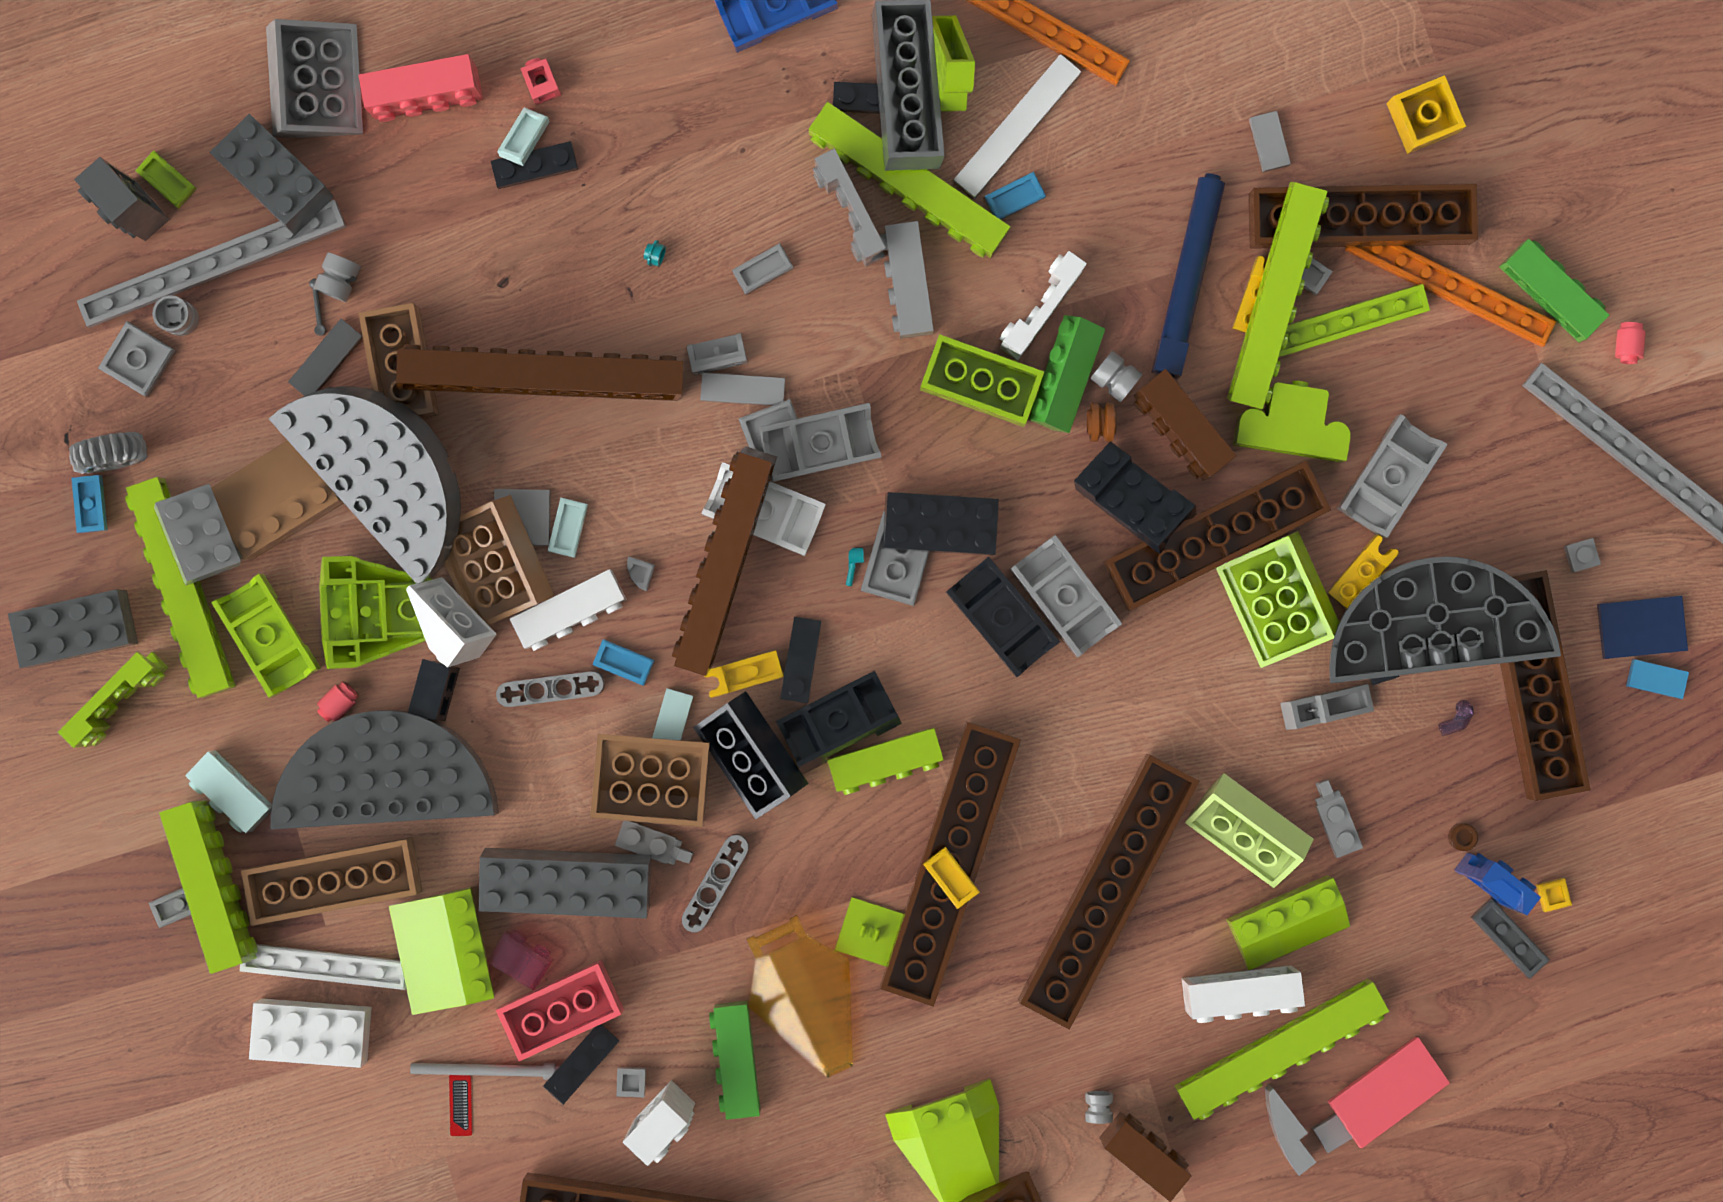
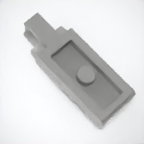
M1326 779L1315 783L1320 795L1319 798L1315 799L1317 804L1315 807L1335 857L1339 858L1362 849L1363 846L1339 790L1333 792L1329 781Z
M623 821L615 846L637 854L651 855V859L672 865L675 864L676 860L689 864L694 853L693 851L681 848L683 841L678 840L677 837L634 821Z

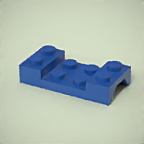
M714 0L737 53L761 43L763 38L809 18L814 20L838 9L836 0Z
M1466 853L1454 869L1458 874L1466 876L1492 896L1497 904L1522 914L1528 915L1541 898L1534 892L1537 888L1535 885L1523 877L1518 880L1511 874L1514 870L1502 860L1496 863L1495 861L1488 860L1480 853H1477L1476 856Z

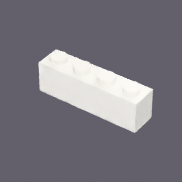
M609 569L510 618V621L524 649L532 647L533 651H536L548 645L547 639L557 635L558 639L573 632L571 627L582 623L584 627L598 620L596 615L605 610L610 614L623 607L621 602L627 599L613 571Z

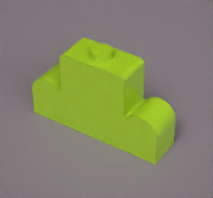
M956 15L932 16L941 112L966 111L967 94L973 91L974 57Z
M1292 381V384L1277 382L1270 387L1273 388L1270 402L1266 407V413L1257 408H1252L1243 412L1238 417L1233 446L1342 463L1347 461L1350 430L1344 423L1339 421L1327 425L1324 424L1329 397L1327 390L1308 387L1309 383L1303 381Z

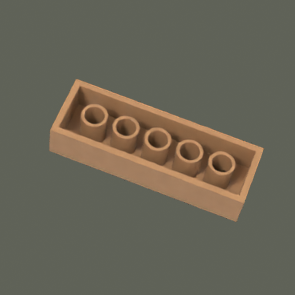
M413 837L241 870L251 926L397 899L423 892Z

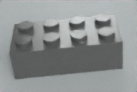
M250 114L210 151L211 155L294 236L334 198L327 187Z
M101 157L96 159L74 179L80 186L78 192L89 203L92 202L97 208H100L96 211L107 224L111 223L116 229L119 228L125 234L128 233L132 238L137 236L146 241L170 220L134 178Z
M116 589L8 613L19 668H33L138 644L127 590Z

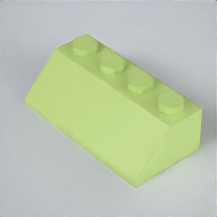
M1225 773L1208 789L1185 821L1187 825L1273 888L1304 861L1314 840Z

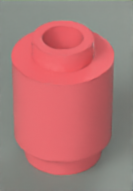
M1624 322L1620 324V329L1617 330L1615 357L1621 359L1620 363L1637 364L1638 360L1644 358L1646 331L1643 330V324L1637 322Z
M342 681L339 685L335 684L317 702L319 706L317 712L327 722L340 720L356 704L355 700L359 695L346 682Z

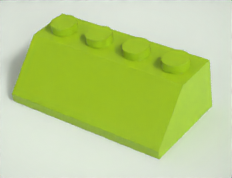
M1328 875L1226 919L1248 970L1350 927L1345 903L1334 878Z

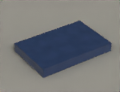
M1682 596L1597 604L1603 659L1688 651Z

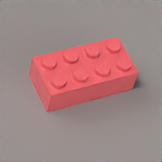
M469 54L358 75L364 108L375 120L379 119L380 122L392 121L395 119V116L406 114L407 117L419 116L422 114V111L433 109L435 112L446 111L450 108L449 106L460 104L462 107L477 104V100H483L478 69Z
M601 959L501 1005L496 1012L518 1061H522L620 1016L624 1008Z

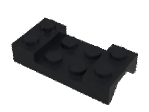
M1111 441L1074 480L1075 489L1159 554L1163 552L1170 536L1185 520L1192 519L1197 514L1195 504L1175 489L1173 491L1169 490L1133 463L1131 456Z
M989 556L945 592L1016 678L1060 642Z
M875 670L776 721L802 774L827 763V757L874 733L879 736L902 724Z

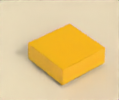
M1565 878L1536 884L1538 895L1541 897L1540 903L1543 912L1572 906Z

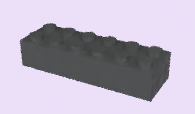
M875 0L871 16L885 171L940 169L945 154L931 1Z
M485 848L480 856L479 911L647 919L650 909L651 855Z

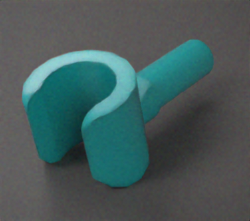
M852 548L848 553L849 569L846 586H852L856 569L855 563H864L863 548Z

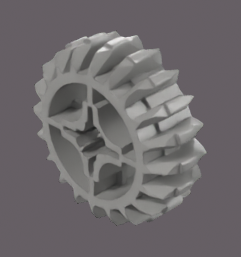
M137 432L100 435L76 442L69 447L70 463L74 471L81 474L124 468L141 463L147 458L146 441H144L143 435Z

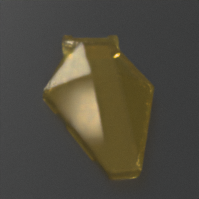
M798 915L789 918V922L757 937L753 935L747 938L749 947L756 958L749 1008L829 1078L853 1066L850 960L807 935ZM794 931L796 932L797 939L770 952L763 953L762 946Z

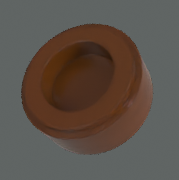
M1459 823L1450 829L1448 840L1453 848L1459 851H1469L1476 846L1478 833L1473 826Z

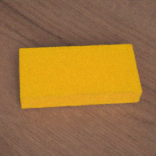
M946 847L923 863L957 909L980 893Z

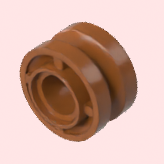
M1090 403V409L1087 411V434L1089 435L1090 442H1098L1100 436H1103L1105 442H1113L1117 429V413L1114 410V403H1106L1104 408H1100L1098 403Z

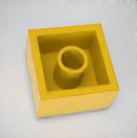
M1445 75L1397 94L1386 103L1407 154L1456 135L1466 127Z

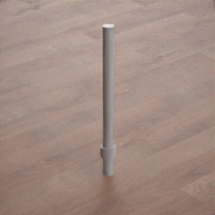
M411 1063L410 1073L543 1077L544 1080H548L560 1066H556V1063H544V1065Z

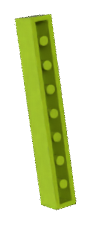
M829 102L825 104L809 127V135L812 136L810 140L822 149L825 147L831 150L835 148L843 164L847 165L850 162L857 167L856 172L867 180H870L872 177L880 183L879 188L891 196L895 193L903 198L901 202L913 211L919 209L925 213L924 218L936 227L941 224L947 228V234L958 242H961L963 239L971 245L970 250L982 258L986 255L991 258L1008 234L1011 226L927 169L885 171L882 138Z
M1290 182L1227 395V399L1259 409H1263L1264 404L1270 402L1273 388H1270L1272 377L1278 375L1281 364L1278 361L1280 350H1284L1288 342L1289 335L1286 334L1288 323H1292L1296 315L1297 308L1294 307L1296 296H1300L1304 288L1305 280L1302 279L1304 269H1308L1312 261L1313 253L1310 252L1312 242H1316L1320 234L1321 225H1318L1320 215L1325 214L1328 207L1329 198L1326 197V190L1296 182Z
M155 477L126 487L128 493L125 496L128 508L134 511L137 519L134 522V526L138 536L143 537L146 546L143 548L144 556L149 564L152 563L155 572L152 574V579L155 587L161 590L164 599L161 600L163 611L167 616H170L173 625L170 627V632L174 641L178 642L182 652L179 653V658L182 666L188 669L190 675L188 684L191 692L196 694L197 698H205L236 687L201 582L197 581L185 586L154 509L156 502L171 497L166 480Z
M1367 978L1174 1086L1193 1120L1197 1118L1203 1120L1214 1113L1213 1109L1222 1104L1228 1106L1239 1099L1238 1095L1245 1091L1251 1093L1263 1086V1081L1271 1077L1272 1079H1277L1287 1073L1286 1069L1294 1064L1300 1066L1311 1060L1310 1055L1317 1051L1326 1052L1336 1045L1335 1042L1343 1037L1349 1039L1360 1032L1359 1028L1364 1025L1379 1023L1385 1018L1384 1014L1390 1011L1375 984Z

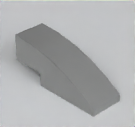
M1368 684L1280 703L1286 730L1327 723L1374 711Z
M1268 1084L1265 1087V1098L1273 1133L1285 1158L1298 1176H1300L1316 1163L1300 1142V1139L1308 1134V1132L1276 1091Z

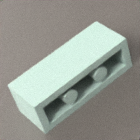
M216 750L208 751L185 775L190 780V787L199 794L204 793L210 799V806L218 813L224 812L230 818V825L240 833L242 831L245 833L252 832L272 810V804Z

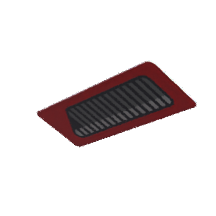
M449 1075L450 1135L471 1136V1075Z

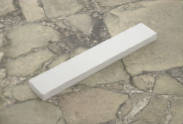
M1060 54L960 171L953 182L975 199L1079 77L1081 71Z
M257 944L258 952L255 953L257 959L240 964L241 972L401 990L406 989L401 961L396 959Z

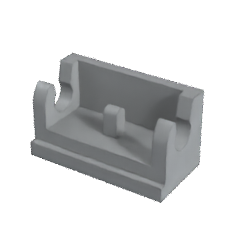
M741 333L687 345L694 376L748 364Z

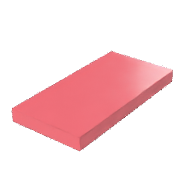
M1415 1036L1328 1100V1103L1358 1147L1363 1148L1449 1085L1450 1082L1419 1037Z

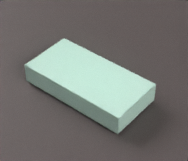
M524 107L498 149L499 156L524 166L550 122L548 117Z
M560 498L548 547L549 552L576 558L588 504Z
M666 688L652 738L681 741L694 696Z

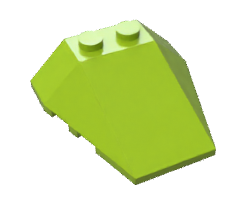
M353 556L322 557L319 592L322 645L327 669L356 668L426 641L406 590L409 585L416 583L405 571L392 569Z
M990 1078L965 1086V1091L915 1108H912V1105H908L885 1113L894 1142L939 1202H960L971 1194L999 1183V1104Z

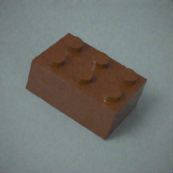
M1119 1112L1113 1122L1110 1123L1099 1137L1104 1148L1171 1202L1192 1177L1187 1169L1189 1164L1173 1148L1170 1152L1166 1150L1167 1146L1163 1143L1164 1141L1154 1132L1150 1131L1149 1134L1144 1132L1146 1129L1132 1114L1129 1113L1126 1117Z

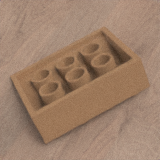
M288 440L211 487L232 541L243 559L254 560L344 504Z
M511 495L493 500L460 516L458 534L454 538L450 549L452 551L445 561V565L457 593L488 625L554 597V593Z
M598 734L590 818L703 827L706 810L710 743Z

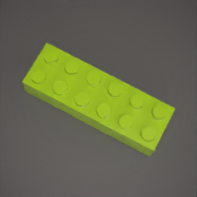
M194 801L159 812L210 974L257 959L255 953L258 952V947L255 939L250 937L247 929L249 919L247 913L241 910L239 904L241 899L240 890L237 884H233L230 875L233 872L232 865L228 857L225 858L222 850L224 840L220 831H216L213 822L216 820L214 809L210 804L208 805L207 801Z

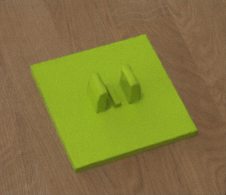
M851 897L835 950L886 966L904 913Z

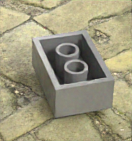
M210 484L155 503L154 509L185 586L240 565V558Z

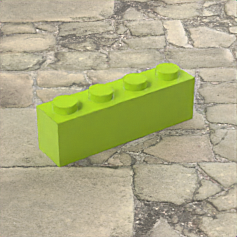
M934 727L827 759L836 791H843L844 795L860 791L859 785L869 783L870 787L886 783L885 778L896 775L897 779L913 775L912 770L923 767V771L940 767L938 762L944 760Z

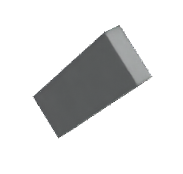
M340 319L288 383L304 396L319 391L360 343L363 336L343 319Z
M1490 898L1470 917L1527 978L1531 979L1550 961L1493 899Z

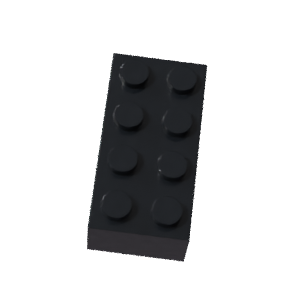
M887 492L885 494L882 549L996 555L999 499Z
M746 691L693 727L703 743H710L709 752L755 819L761 817L809 784Z

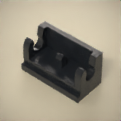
M422 659L408 713L435 721H446L460 668L454 666L446 667L440 662Z

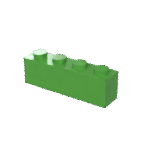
M1527 239L1522 242L1499 266L1578 342L1586 340L1609 316L1605 311V305L1597 298H1591L1585 292L1586 288L1577 279H1571L1565 273L1564 266L1557 260H1551L1545 254L1543 246L1537 241Z
M1064 315L1028 420L1054 431L1070 433L1105 328L1082 317Z
M748 1001L715 1004L714 1012H709L710 1027L711 1029H716L717 1040H712L714 1057L719 1056L720 1067L716 1068L717 1085L722 1084L723 1095H719L720 1112H725L726 1120L760 1116L761 1109Z

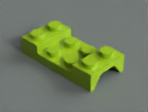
M257 574L246 585L211 603L267 696L273 698L317 672L321 667L309 647L304 645L278 602V596L264 574Z
M136 652L58 733L73 748L97 746L105 739L107 735L104 732L110 727L103 718L107 719L117 711V704L123 697L125 699L129 698L136 692L138 687H155L164 679L165 675L163 673L169 667L154 652H151L147 657L143 656L140 652Z

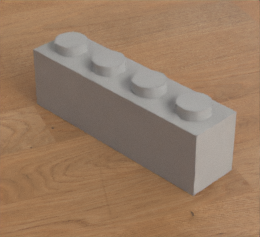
M918 221L886 225L885 234H880V238L886 248L885 250H888L889 261H884L886 278H892L893 288L888 289L890 305L896 306L897 315L892 316L894 333L899 332L900 339L932 335L934 330Z

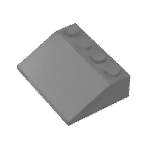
M274 19L266 27L272 135L285 138L362 135L363 123L361 90L358 77L357 24Z

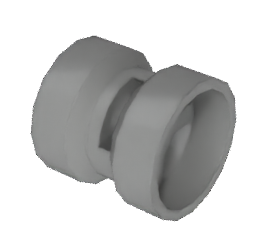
M1107 1091L1086 1092L1085 1102L1090 1106H1088V1110L1085 1112V1121L1094 1124L1112 1123L1113 1112L1110 1110L1109 1105L1113 1103V1093Z

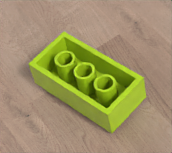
M939 334L920 391L1024 427L1044 371Z

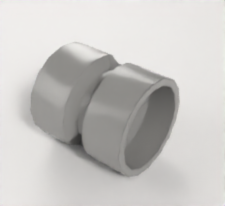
M327 252L321 266L324 269V273L318 274L313 289L337 300L347 302L352 291L350 282L356 281L361 266Z
M164 296L153 307L152 315L154 322L158 327L173 335H189L198 325L199 315L196 308L177 296Z
M1112 350L1090 379L1101 388L1108 387V393L1121 402L1143 374L1132 365L1125 366L1124 359Z

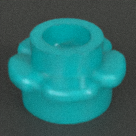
M655 240L653 244L648 243L644 251V259L647 260V265L650 267L653 265L660 267L665 257L666 246L659 244V240Z

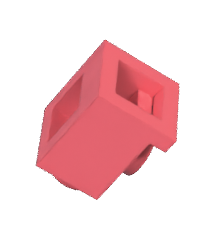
M541 58L529 60L525 63V67L520 68L536 105L561 96L546 58L543 60ZM544 77L546 79V82L539 85L536 84L538 78Z

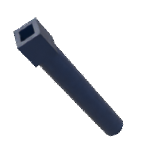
M1206 173L1204 177L1198 178L1164 326L1158 342L1151 373L1160 374L1166 369L1173 378L1178 379L1182 376L1189 346L1188 340L1225 188V183L1221 181V177L1215 174Z

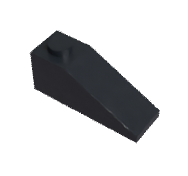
M794 617L780 699L809 703L822 621Z

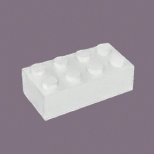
M1292 965L1181 978L1185 1011L1192 1019H1197L1198 1023L1212 1022L1214 1017L1225 1016L1227 1020L1242 1018L1243 1013L1251 1012L1253 1016H1266L1270 1014L1269 1010L1280 1009L1281 1013H1292L1298 1011L1297 1007L1305 1006L1301 972Z
M261 998L253 1003L249 1059L361 1068L368 1060L372 1007Z
M671 1080L633 1120L623 1143L647 1166L653 1160L658 1163L669 1151L668 1148L671 1146L672 1140L674 1139L678 1142L689 1130L688 1127L693 1119L692 1116L695 1114L693 1112L695 1102Z

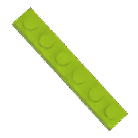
M1417 284L1288 324L1286 334L1289 335L1286 348L1280 350L1278 357L1430 311L1424 285Z

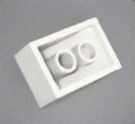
M442 577L409 585L406 589L429 649L436 655L438 661L446 667L480 658L496 636V633Z

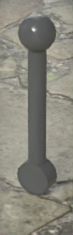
M316 278L311 279L309 282V285L312 289L315 284ZM313 289L317 322L314 331L317 335L323 336L326 334V328L322 325L319 292Z

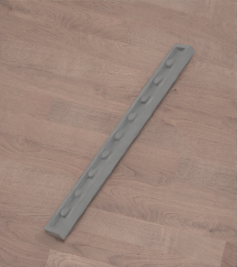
M332 200L295 236L279 221L77 300L86 326L91 328L155 303L164 296H173L346 228V224L337 201Z
M1543 363L1538 364L1522 386L1723 544L1722 504Z

